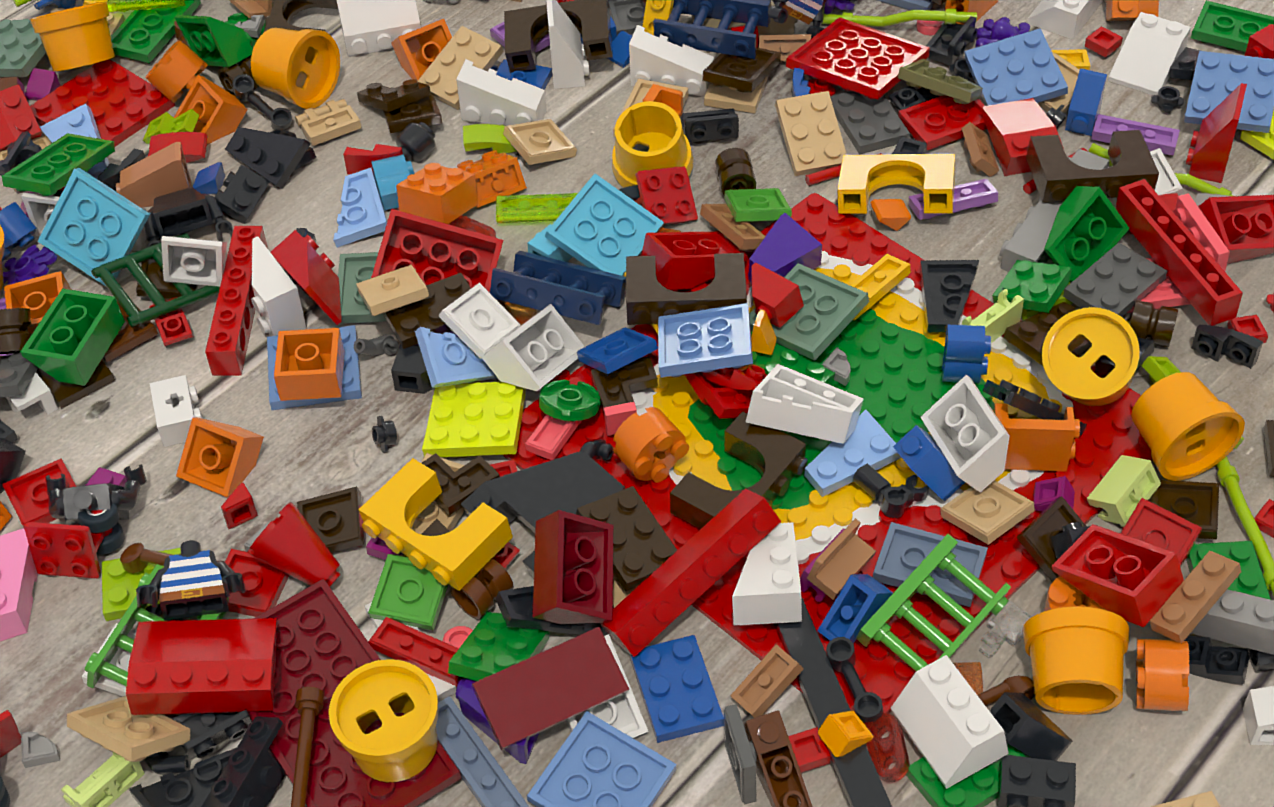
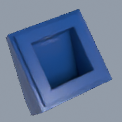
M621 31L612 42L613 57L607 59L623 68L630 63L629 43L632 35Z
M217 162L198 171L193 188L199 193L216 194L219 189L221 190L225 178L222 162Z

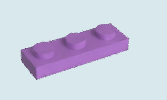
M1098 114L1092 133V140L1110 143L1113 131L1140 130L1149 151L1160 148L1163 154L1174 156L1180 130Z
M988 179L956 185L954 189L953 213L998 202V191ZM924 193L909 196V207L919 220L931 219L938 215L947 214L924 213Z

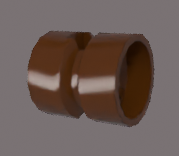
M492 558L460 591L451 586V594L466 614L474 619H480L493 608V601L496 602L495 599L498 592L513 589L514 585L505 568Z

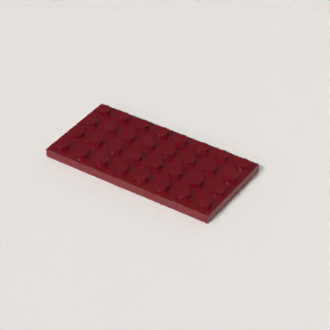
M324 579L254 618H277L274 710L248 712L251 716V721L255 717L261 716L277 717L283 722L269 749L292 785L301 715L295 707L296 692L303 687H315L325 693L323 709L315 716L306 807H416L462 778L460 771L438 740L434 757L427 767L417 775L399 782H383L366 775L359 768L353 756L339 742L329 720V706L334 691L340 682L352 671L367 663L381 659ZM394 713V714H395L396 716L400 717V716H403V715L406 714V713ZM378 718L371 723L364 734H369L382 726L381 720Z

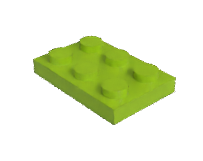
M180 548L158 551L172 555L181 554ZM120 558L102 561L103 616L106 621L123 617L136 597V589L145 573L151 574L156 564L148 563L144 570L137 573H129L124 570Z

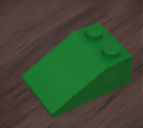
M1076 186L1060 205L1044 250L1056 265L1072 268L1073 277L1070 280V283H1072L1112 249L1128 231L1129 227L1100 187Z

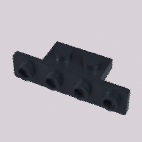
M261 716L254 718L236 750L231 754L218 780L213 784L211 792L202 807H267L285 776L281 765L268 752L270 745L283 725L279 718Z

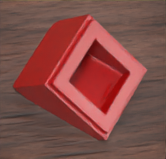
M243 482L237 486L221 506L228 529L258 516L253 498Z

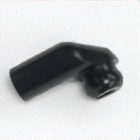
M602 439L586 442L580 449V451L583 450L593 460L602 458L606 461L614 453L613 446Z
M158 752L146 756L144 759L146 764L156 774H168L171 772L176 774L190 770L188 755L170 756L167 752Z

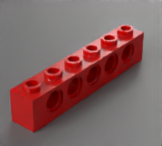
M234 226L205 350L212 376H242L255 315V308L251 298L255 297L252 287L253 238L258 236L268 249L263 226Z

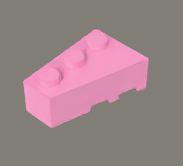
M24 528L0 536V642L25 634L28 631L33 604L32 590L34 582H37L38 573Z

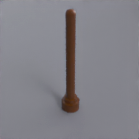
M303 687L296 692L295 707L301 715L291 807H305L315 716L323 709L325 696L321 689L315 687Z

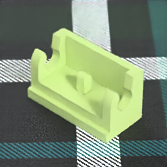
M1004 289L999 293L997 303L974 320H972L971 316L966 317L962 321V325L985 326V335L991 336L992 343L1005 333L1007 327L1020 322L1024 298L1016 295L1010 303L1007 300L1008 290Z
M1121 455L1087 497L1090 505L1106 510L1098 514L1100 519L1117 523L1124 527L1141 498L1149 500L1161 485V482L1151 460Z
M112 752L113 755L74 790L66 784L61 789L64 793L63 798L71 807H108L145 774L140 762L127 761L124 757Z

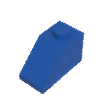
M1080 68L1068 111L1065 130L1092 136L1097 116L1101 110L1107 74Z
M916 425L893 446L910 469L943 501H946L966 483L956 475L932 435Z
M851 574L817 631L830 641L837 637H845L854 643L857 640L856 637L860 629L888 600L893 592L868 574Z

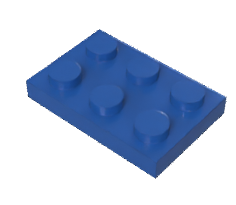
M695 635L647 646L635 657L630 655V661L657 743L724 726V717Z

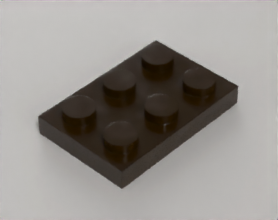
M756 47L755 59L721 53L703 70L702 81L710 82L717 87L727 86L736 88L739 92H752L780 63L781 52Z
M462 273L426 285L429 293L428 298L382 313L403 349L418 344L415 331L419 327L428 328L430 332L439 334L453 331L439 317V314L471 289Z
M1062 302L1053 306L1049 313L1040 312L1007 327L1003 338L1043 366L1042 347L1048 331L1061 317L1076 309L1072 305ZM1085 340L1072 353L1077 357L1087 352L1092 347V343Z
M634 486L577 508L576 515L614 525L613 574L625 591L640 585L677 551Z

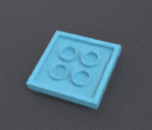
M76 168L73 170L38 242L106 286L100 277L96 279L92 275L91 270L102 264L129 255L150 213L81 168ZM121 270L112 273L115 279H117Z
M594 174L547 230L545 237L589 268L624 276L626 272V256H640L646 233H658L664 222L600 176Z

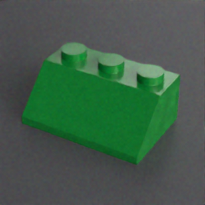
M178 15L174 17L189 48L208 65L230 67L252 55V39L242 28L207 16Z
M62 288L22 348L21 355L57 381L85 386L125 323L116 298Z

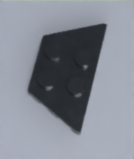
M1003 379L1000 385L987 380L982 390L1010 406L1041 419H1064V414L1059 412L1060 405L1045 398L1041 402L1042 397ZM1080 421V435L1082 436L1087 424Z

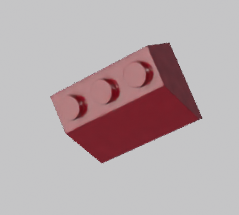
M557 510L536 521L533 618L558 624L608 623L612 621L614 525L562 510Z

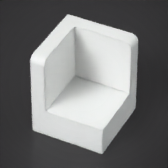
M35 373L22 395L6 397L10 408L15 413L36 402L47 415L58 410L50 389L37 373Z

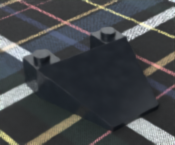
M582 450L486 481L466 498L461 505L469 516L482 503H485L507 517L509 524L517 517L535 533L536 521L557 510L576 514L577 508L626 488ZM535 550L522 561L533 579Z

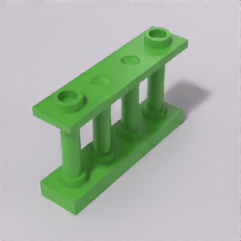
M947 534L860 629L856 639L865 647L873 639L877 643L881 641L913 670L918 671L929 664L890 631L891 627L888 623L895 615L899 619L905 618L944 653L939 659L945 655L950 659L991 612L997 616L1006 606L1009 600L1005 595L1011 586L1005 583L997 593H994L955 560L956 555L952 552L958 541ZM938 568L942 571L945 569L987 604L975 618L933 583L935 579L931 575ZM917 591L921 595L925 593L965 627L954 642L912 607L913 603L910 599Z
M157 564L151 574L145 573L138 587L149 585L158 570L162 569L163 566ZM137 595L99 654L94 652L85 666L88 687L93 689L102 675L127 686L128 672L111 664V660L119 648L129 653L132 652L134 639L127 635L136 621H164L163 618L144 610L147 604L137 607ZM227 612L197 616V619L220 620L224 619Z

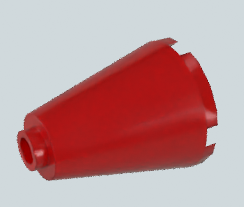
M289 502L279 512L280 517H276L266 526L247 552L260 561L310 586L324 579L329 587H331L341 575L337 571L340 564L298 508L292 502Z

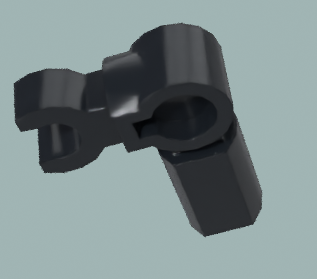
M868 463L857 469L853 476V481L876 502H881L882 513L890 518L901 517L905 509L913 504V501L925 500L930 489L927 485L921 489L915 488L918 480L917 475L908 477L905 485L891 487V484Z

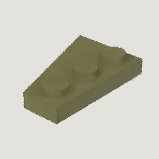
M925 59L903 66L899 70L898 78L906 81L907 85L930 89V93L934 95L953 97V100L960 104H969L981 97L982 87L960 76L948 77L946 76V69L942 67L930 68V62Z

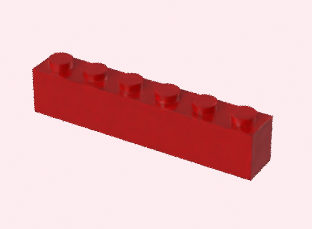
M1143 179L1119 187L1115 209L1128 225L1130 232L1155 262L1167 270L1166 275L1207 324L1214 326L1236 318L1243 292L1148 182Z
M745 488L613 608L611 622L600 624L619 647L635 657L781 523V520L764 497Z

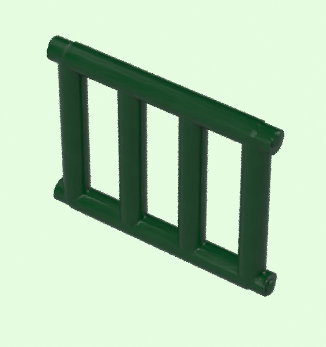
M187 233L181 236H177L181 238H190ZM162 243L102 264L91 270L92 275L96 279L101 278L129 316L127 320L131 327L141 325L219 294L220 289L219 286L207 285L193 291L187 283L172 282L182 296L166 301L138 264L153 258L163 270ZM127 268L155 306L140 312L112 273Z

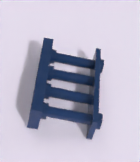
M674 0L673 9L668 20L654 19V36L660 37V34L668 37V42L680 47L685 44L697 50L755 59L756 34L753 33L757 25L769 26L771 18L768 15V9L771 7V0ZM681 14L696 16L692 24L678 22ZM706 18L720 19L718 28L703 26ZM731 22L746 23L743 32L728 30Z
M518 251L515 253L513 272L497 268L492 270L490 294L495 299L541 311L552 304L561 316L600 325L604 304L615 307L623 305L626 277Z

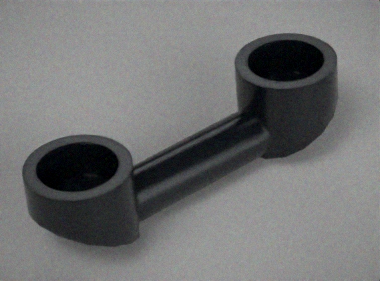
M242 74L234 78L233 90L236 97L242 101H249L271 121L272 129L286 130L291 126V112L286 108L272 109L255 94L254 80L250 76Z
M845 637L832 639L827 645L828 659L832 668L843 674L855 699V713L863 723L878 720L883 715L882 700L877 694L866 692L854 668L856 661L854 644Z

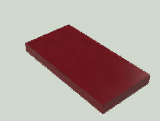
M600 627L472 683L473 691L501 750L630 690Z

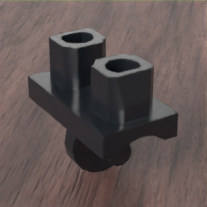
M28 131L22 132L17 141L11 142L8 146V155L4 160H0L1 176L42 150L39 145L32 141L31 134Z

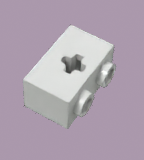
M186 375L149 383L157 429L163 446L167 447L186 442L192 417L202 418L200 408H194V404L199 403L195 385L189 387Z

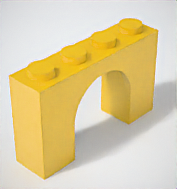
M955 154L843 155L837 188L839 214H867L870 195L878 188L893 184L911 185L920 189L924 193V213H953Z
M412 458L358 509L363 520L362 527L372 538L379 537L385 541L386 545L394 553L399 554L401 552L406 555L418 569L422 570L425 568L430 571L434 578L442 585L446 586L449 584L460 591L513 538L508 519L490 506L482 503L457 528L446 534L425 536L414 532L412 525L415 519L442 493L436 472Z

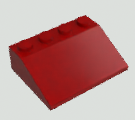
M391 209L371 278L412 265L425 285L462 273L471 288L480 283L490 292L492 270L497 267L504 240Z
M277 618L139 622L129 660L126 697L131 715L242 712L244 710L273 711Z

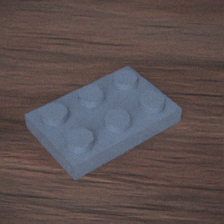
M891 522L873 572V578L880 583L899 587L945 536ZM955 539L958 541L952 552L956 555L955 560L979 579L988 548ZM938 568L931 575L935 579L933 583L955 602L971 607L974 593L946 569L942 571Z

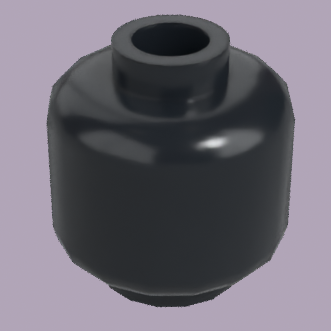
M422 122L419 124L409 123L396 137L395 142L397 147H402L406 162L410 160L421 162L436 146L434 140L436 136Z

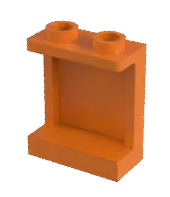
M994 404L993 412L1010 435L1005 469L1067 471L1069 459H1074L1075 440L1073 439L1079 438L1080 420L1074 419L1073 407H1066L1063 420L1009 418L1008 404Z

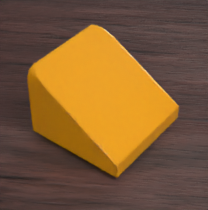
M760 309L753 326L751 337L752 351L772 355L777 338L765 310Z
M854 711L829 714L818 730V735L835 757L846 755L871 741L874 737Z

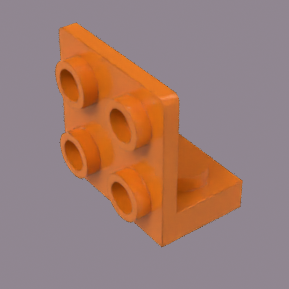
M497 150L482 154V159L478 161L467 160L457 164V167L464 172L475 174L478 199L476 208L527 189L517 157L506 155V153H497Z

